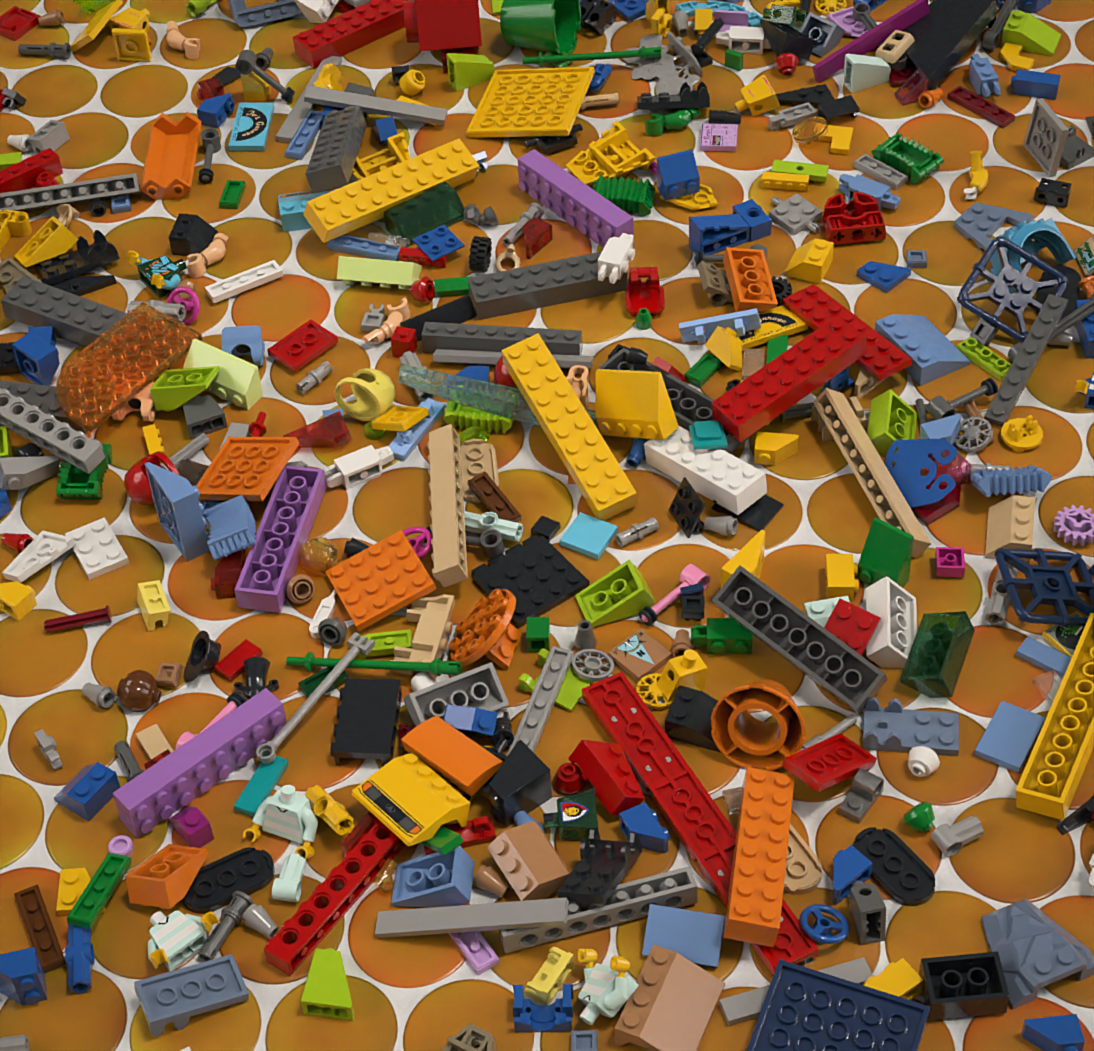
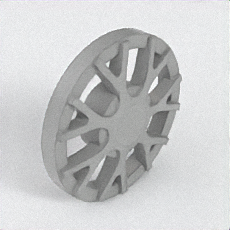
M970 417L960 422L959 432H964V435H957L954 442L962 451L976 452L989 444L993 436V429L986 419ZM975 422H980L978 426H974ZM968 423L970 424V427L967 429L963 427ZM988 426L989 429L980 430L982 427ZM982 435L987 436L985 441L981 440ZM966 439V443L962 446L960 443ZM977 442V446L971 447V443Z
M584 649L574 655L571 667L577 676L595 682L606 679L613 673L614 662L605 652L596 649ZM583 656L585 660L583 661L579 657Z

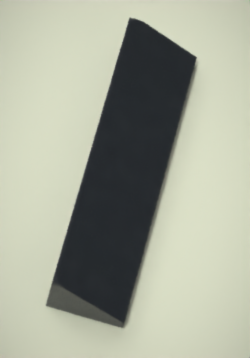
M468 294L400 323V327L416 329L418 342L422 340L425 322L461 324L475 318L476 312L471 297Z

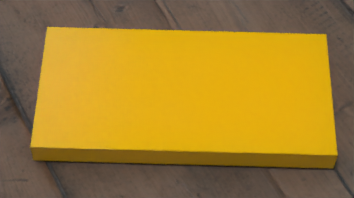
M114 0L100 9L71 44V51L75 52L94 40L122 5L123 1Z

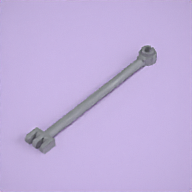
M357 632L348 639V647L351 649L271 741L258 746L256 754L259 762L261 761L263 764L268 765L275 760L277 747L360 652L365 656L368 655L375 646V641L371 639L368 641L367 637H361Z

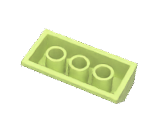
M339 256L337 279L343 280L342 284L347 285L361 282V286L372 287V284L376 283L380 284L379 287L391 288V285H398V289L410 290L411 285L419 279L422 266L414 262Z
M194 339L192 341L183 369L220 367L219 372L204 391L210 392L247 410L263 396L258 366L200 340Z

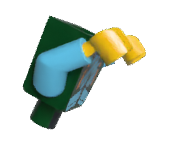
M128 251L126 257L130 265H137L140 280L159 298L176 289L178 283L182 281L181 271L187 269L183 259L173 262L167 256H161L156 259L147 260L139 257V254L135 251Z

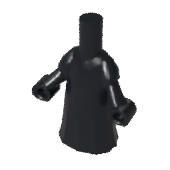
M263 657L247 658L243 663L246 687L243 686L242 682H236L234 684L235 691L242 693L245 698L250 699L265 688L269 691L278 690V680H270L269 685L266 686L270 666L268 659Z

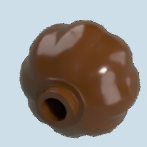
M135 670L129 673L125 679L122 678L117 688V696H120L121 703L127 710L132 712L148 710L154 703H159L162 694L153 675L143 670Z

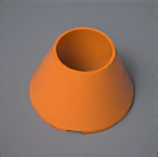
M757 680L728 691L716 703L711 715V734L716 746L730 761L746 769L747 767L765 769L767 771L779 769L782 767L784 758L799 752L804 743L805 724L803 717L789 691L783 685L773 680ZM757 708L765 710L772 714L778 722L766 723L759 721L747 709Z

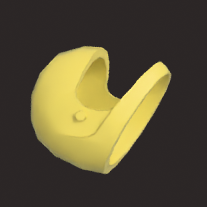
M371 368L358 370L352 377L340 380L335 387L337 404L343 408L345 413L361 421H373L391 408L396 395L390 377L380 370ZM343 384H351L353 394L357 399L356 403L347 404L343 400L340 393V388Z

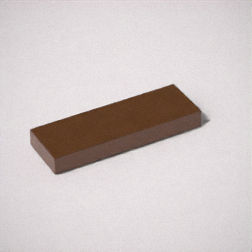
M486 471L468 480V486L489 512L496 513L499 519L512 522L521 520L520 513Z

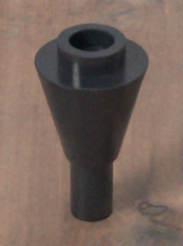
M352 537L351 541L347 540L344 553H347V558H350L370 546Z

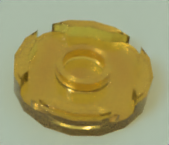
M822 117L807 118L794 127L792 131L793 138L796 143L803 145L810 144V141L813 140L815 142L819 141L828 132V124Z

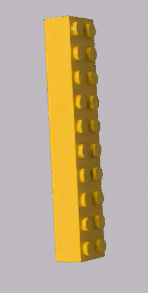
M459 138L307 201L303 215L321 241L325 243L474 179L480 165Z
M539 333L503 349V364L595 517L605 521L636 506L637 492Z
M1090 613L1015 790L1017 808L1064 820L1094 747V613Z

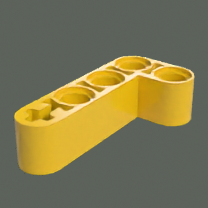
M0 210L1 253L11 236L25 237L32 233L30 220L26 212Z

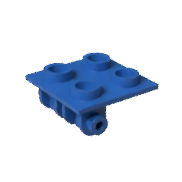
M445 225L412 239L418 246L417 248L421 249L432 261L465 247Z

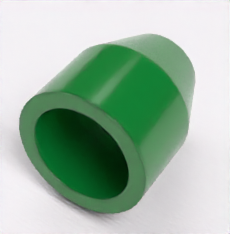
M641 308L636 315V326L641 330H647L652 326V316L646 308Z

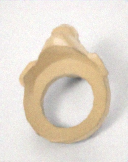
M61 204L57 207V212L60 215L58 220L66 228L69 226L72 217L79 218L80 213L70 204Z
M510 244L507 250L496 258V269L498 272L506 271L500 265L503 259L513 260L515 263L514 268H520V258L515 253V246Z

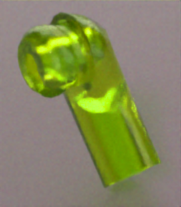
M476 425L458 434L462 442L471 438L482 439L487 442L490 437L489 432L485 428Z

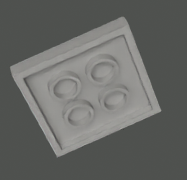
M1040 98L1035 101L1023 146L1049 177L1056 176L1069 129L1044 99Z

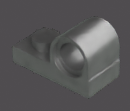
M861 768L852 782L850 793L838 807V813L859 824L882 794L884 779Z

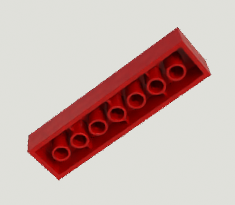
M371 0L307 31L300 32L298 35L293 36L295 54L315 69L324 59L331 56L341 57L405 27L403 1L410 0Z
M837 315L711 403L713 420L722 424L728 433L739 442H742L867 354L866 336Z

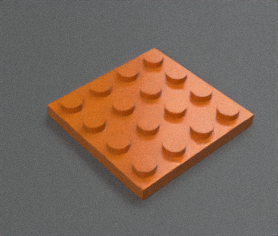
M228 437L196 485L200 492L198 500H230L242 495L246 501H263L299 445L297 437Z
M402 530L325 571L358 631L369 627L437 589Z

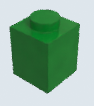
M527 617V652H539L542 648L550 652L549 617Z

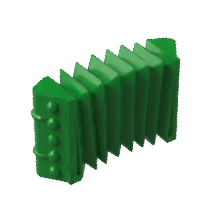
M896 133L872 150V155L875 159L890 165L891 168L894 167L895 170L899 169V172H903L908 178L910 177V183L913 185L921 182L931 172H935L944 162L939 153L933 154V149L929 151V147L924 148V143L918 146L919 141L913 143V138L908 140L906 136L902 139V133Z
M600 175L593 183L592 189L623 211L626 209L628 214L631 210L633 215L637 211L640 217L651 213L655 197V187L650 183L649 179L643 183L642 178L637 182L636 178L631 181L630 177L624 180L623 176H621L617 180L616 176H614L611 180L608 176L605 180L603 175Z
M102 444L105 458L90 474L63 460L64 462L60 463V473L57 474L59 479H57L56 495L61 499L102 500L104 473L107 472L108 464H111L113 460L112 445Z

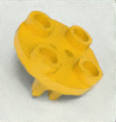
M1032 415L1026 418L1011 419L1004 423L1001 428L1000 437L1014 452L1022 453L1025 450L1034 449L1042 443L1043 430L1038 425L1037 420L1032 421Z

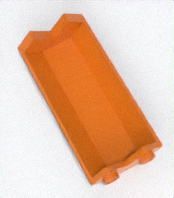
M186 112L177 122L164 113H161L151 125L140 191L154 200L181 199L191 189L201 120L189 112Z

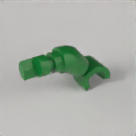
M685 108L676 113L665 115L664 118L660 114H652L653 120L645 121L646 133L648 136H658L664 132V127H666V130L682 129L689 124L690 120L700 115L701 112L698 108Z

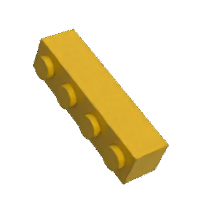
M763 172L761 188L808 192L809 175Z
M155 424L142 427L149 455L157 451L165 453L164 446H161L163 444L161 437L158 438L160 436L159 428L156 429Z

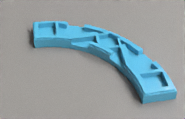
M707 0V3L691 1L676 5V11H684L688 17L695 16V9H712V16H714V10L748 12V27H762L760 20L763 18L755 12H749L745 10V7L737 4Z

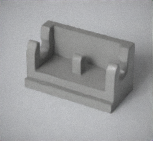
M50 120L30 136L28 141L31 143L34 152L38 154L40 150L43 151L48 148L56 151L70 137L62 121Z

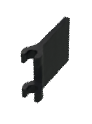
M765 494L739 515L719 505L716 500H713L715 504L712 506V510L728 514L760 532L777 515L784 504Z

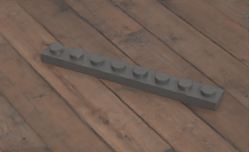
M1051 294L1048 295L984 416V419L989 423L1002 427L1007 422L1068 306V299Z

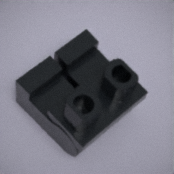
M582 0L580 2L581 27L602 36L606 23L612 24L617 18L618 8L605 0Z

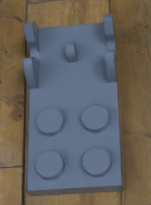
M875 697L869 698L866 702L863 721V749L909 753L913 747L926 746L935 751L937 755L958 756L959 713L902 709L901 702L895 698L889 701L886 708L880 707L879 701Z
M233 954L134 982L135 993L140 1001L149 1030L153 1036H160L165 1030V1025L173 1022L175 1028L181 1030L188 1024L191 1016L249 1000V992Z

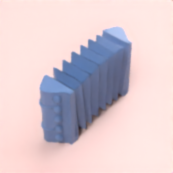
M1028 465L1027 468L1021 466V469L1015 467L1014 470L1009 467L1008 471L1005 468H1002L1001 471L997 468L995 471L990 469L988 472L984 469H977L969 475L973 482L972 485L986 497H990L992 493L997 496L999 492L1004 496L1007 492L1012 495L1015 492L1022 494L1023 491L1028 494L1030 491L1036 493L1037 490L1045 492V488L1052 480V476L1047 471L1033 465Z
M242 495L204 510L203 515L210 531L207 544L214 560L227 557L232 553L242 549L245 550L247 547L256 544L254 539L257 532L255 529L256 521L248 502Z

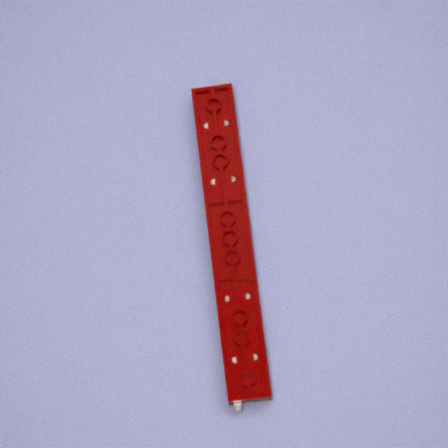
M623 672L615 675L610 674L608 678L583 688V700L611 741L621 745L633 773L646 792H651L652 801L694 862H699L700 871L727 909L736 831ZM783 898L780 928L774 947L750 943L772 976L775 973L779 959L794 964L802 962L806 966L812 963L814 958L818 957L819 948L803 931L799 920Z

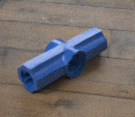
M68 924V946L65 947L68 987L71 992H76L77 994L87 993L92 988L91 965H94L95 962L94 949L91 942V929Z

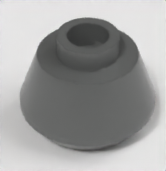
M338 617L327 618L320 622L318 634L324 643L330 646H339L346 639L347 625Z

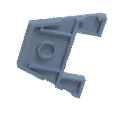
M975 202L954 221V228L968 240L972 239L976 242V247L980 250L984 249L986 251V248L992 243L990 237L1002 225L1008 222L1016 226L1024 220L1028 223L1033 220L1034 215Z

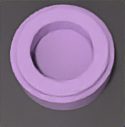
M120 835L114 837L109 842L108 849L112 854L130 857L134 851V846L129 837Z

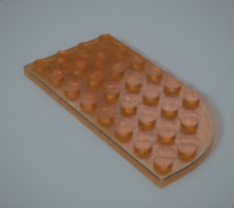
M142 302L64 366L56 384L57 398L62 411L70 420L92 432L189 351L194 339L202 341V334Z

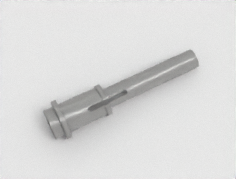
M850 715L822 735H815L803 744L800 751L842 733L857 722L856 717Z

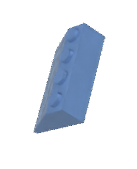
M891 314L875 322L876 332L912 358V365L904 370L920 386L970 365L971 361L924 315Z
M150 462L145 463L159 523L185 560L188 562L209 552L210 549L207 544L209 534L205 530L207 523L202 516L204 509L198 500L200 497L198 488L195 485L192 486L182 476Z

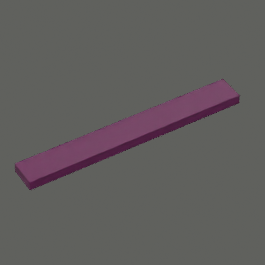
M928 0L915 1L812 66L815 81L820 83L844 68L845 54L864 55L883 43L895 30L902 31L929 14Z

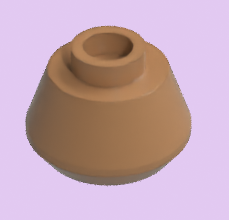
M304 574L292 577L287 583V596L296 604L308 602L315 593L314 581Z

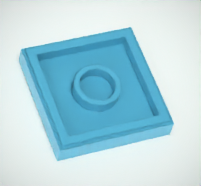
M580 512L560 539V546L598 560L617 534L618 526Z

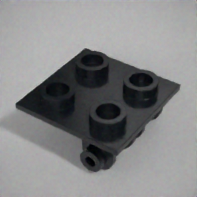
M684 477L670 505L669 511L687 538H690L692 532L701 533L704 530V523L699 517L705 504L686 477Z

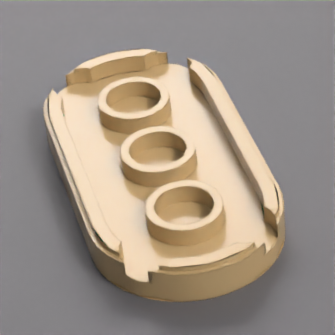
M470 439L464 441L461 446L463 499L470 503H482L468 486V480L486 471L499 487L496 450L491 443L489 445L485 440Z
M790 823L783 890L791 894H806L813 891L820 884L822 865L818 857Z

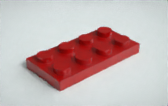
M840 733L784 758L782 767L787 769L793 776L808 784L811 789L820 792L856 775L861 768L867 770L873 767L877 758Z

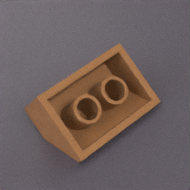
M536 821L503 831L487 846L490 854L521 901L547 899L563 884L570 874V871Z

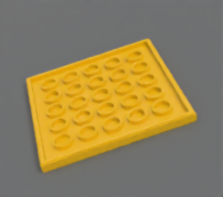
M594 67L495 70L466 131L467 138L569 136L594 76Z

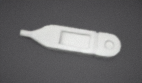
M333 590L329 597L321 601L312 620L313 622L309 626L312 638H320L318 634L320 622L332 617L336 608V590Z

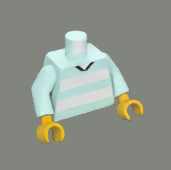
M284 785L273 796H268L260 804L252 820L254 824L243 832V838H247L250 831H252L254 834L252 842L258 840L261 836L259 828L263 826V831L303 844V846L297 847L295 854H299L302 857L305 850V859H310L314 855L311 842H314L318 820L311 810L309 800L306 797L295 794L294 786Z
M161 911L156 912L150 919L154 926L149 930L151 939L148 941V959L153 963L155 969L164 962L169 971L175 970L198 953L208 938L204 929L211 932V926L216 923L219 924L220 921L214 912H208L202 917L191 914L184 915L180 911H174L166 917Z
M586 948L579 949L577 953L579 962L586 963V968H584L585 984L578 995V999L586 1007L579 1017L587 1024L593 1025L599 1015L609 1018L614 1017L639 985L625 973L630 968V963L620 956H613L610 966L599 963L593 966V963L597 960V952Z

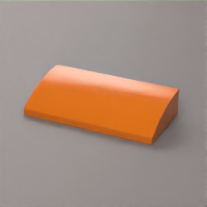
M726 247L723 263L735 311L740 312L757 308L758 312L776 308L778 303L764 250Z
M438 716L422 722L401 739L406 751L414 753L431 769L471 797L503 764L502 760Z

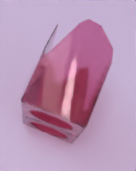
M943 450L941 457H948L950 454L949 450ZM959 453L947 465H941L933 457V454L928 455V458H931L937 464L936 477L933 479V482L940 475L948 474L956 482V485L970 483L972 466ZM943 481L939 485L948 486V483Z

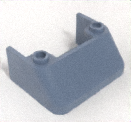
M227 0L234 21L240 28L294 17L301 10L294 0H278V2L248 9L244 0Z

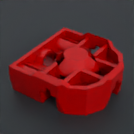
M853 192V198L847 204H845L842 194H836L827 200L824 206L822 224L829 242L837 245L886 240L884 220L881 211H879L877 200L871 195ZM862 230L861 233L857 235L852 234L853 232Z

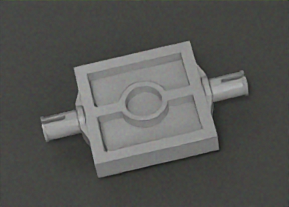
M796 193L785 201H782L777 196L772 198L771 202L777 207L769 211V216L793 235L805 229H810L815 234L820 231L821 228L815 224V221L823 217L822 210Z

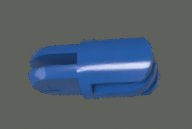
M596 64L594 66L595 73L587 91L596 92L601 89L612 72L611 65Z

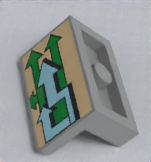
M1091 236L1074 250L1086 276L1094 273V238Z

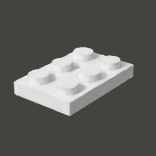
M105 517L65 533V536L74 538L76 545L72 547V550L89 580L129 564L127 555Z

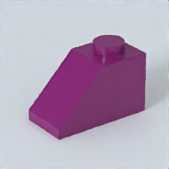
M186 807L167 819L168 823L189 847L201 848L214 840L210 822L197 807Z

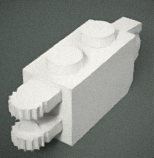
M730 26V30L716 34V44L729 46V49L739 53L763 54V49L771 48L762 27Z
M622 233L619 238H609L598 258V281H603L605 277H609L610 283L615 284L617 279L620 280L623 273L627 272L629 262L635 256V249H633L634 235Z
M370 445L334 460L333 465L324 469L326 483L328 487L343 484L346 490L380 477L382 466L394 460L393 452L388 446L374 449Z

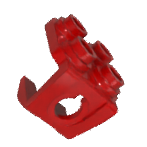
M657 267L630 268L628 288L625 289L626 310L631 316L636 317L641 308L648 309L652 316H658L664 310V289L660 286ZM639 278H648V279H646L645 282H642V280L639 279Z

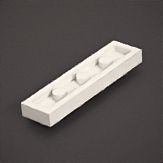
M272 260L206 286L205 290L212 302L216 303L282 277L283 271L276 261Z

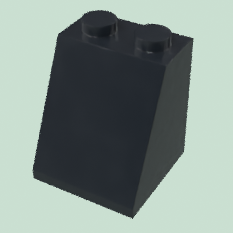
M519 740L489 784V799L492 806L490 812L497 822L501 821L506 828L515 823L514 816L517 812L525 811L528 814L552 798L550 769L522 740Z

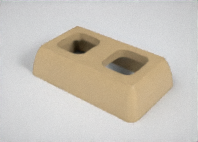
M895 30L876 50L875 57H881L885 62L891 64L895 63L915 41L914 37L910 33ZM889 45L894 46L891 51L885 50Z

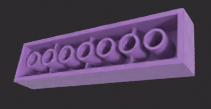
M535 149L518 158L519 188L529 194L534 200H537L553 211L558 217L567 221L571 226L577 228L582 234L591 238L595 243L604 248L609 238H619L622 233L634 235V222L631 215Z
M285 465L280 473L256 533V544L251 546L235 587L239 608L281 613L287 596V583L295 575L327 488L324 469Z
M265 688L113 792L121 822L139 838L151 831L153 827L163 820L171 817L177 810L188 805L197 796L208 791L217 782L228 777L234 770L245 765L257 755L256 750L258 746L271 741L287 723L283 703Z

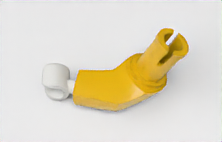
M983 151L970 152L971 168L969 176L971 183L969 188L964 189V194H966L965 200L976 199L977 194L988 184V172L983 167Z

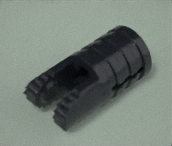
M709 110L708 124L739 125L741 123V116L738 113Z
M508 711L503 712V717H499L496 720L493 743L495 745L499 738H503L508 742L506 747L510 746L514 741Z

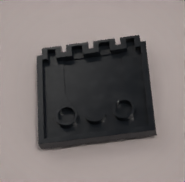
M536 534L522 541L523 546L519 543L506 550L505 555L501 553L487 561L488 566L484 563L471 570L473 582L487 597L496 588L499 590L507 589L515 595L516 606L511 621L518 629L527 624V617H539L590 586L589 580L544 536L538 537Z

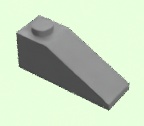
M58 456L0 458L1 490L24 489L56 475L61 458Z

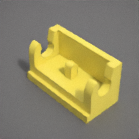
M160 581L138 583L137 602L148 631L155 629V622L158 620H162L163 627L168 624V614H171V610Z
M551 947L548 958L533 980L527 982L524 990V995L546 1006L550 1005L574 969L573 954L557 947Z

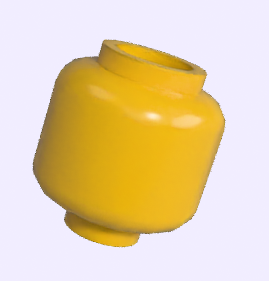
M409 70L400 78V88L405 94L414 96L425 87V77L420 71Z

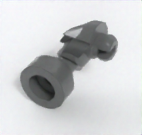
M469 204L464 208L463 214L465 219L480 226L481 223L482 225L494 226L499 223L491 206L484 209L483 214L479 213V209L475 204Z

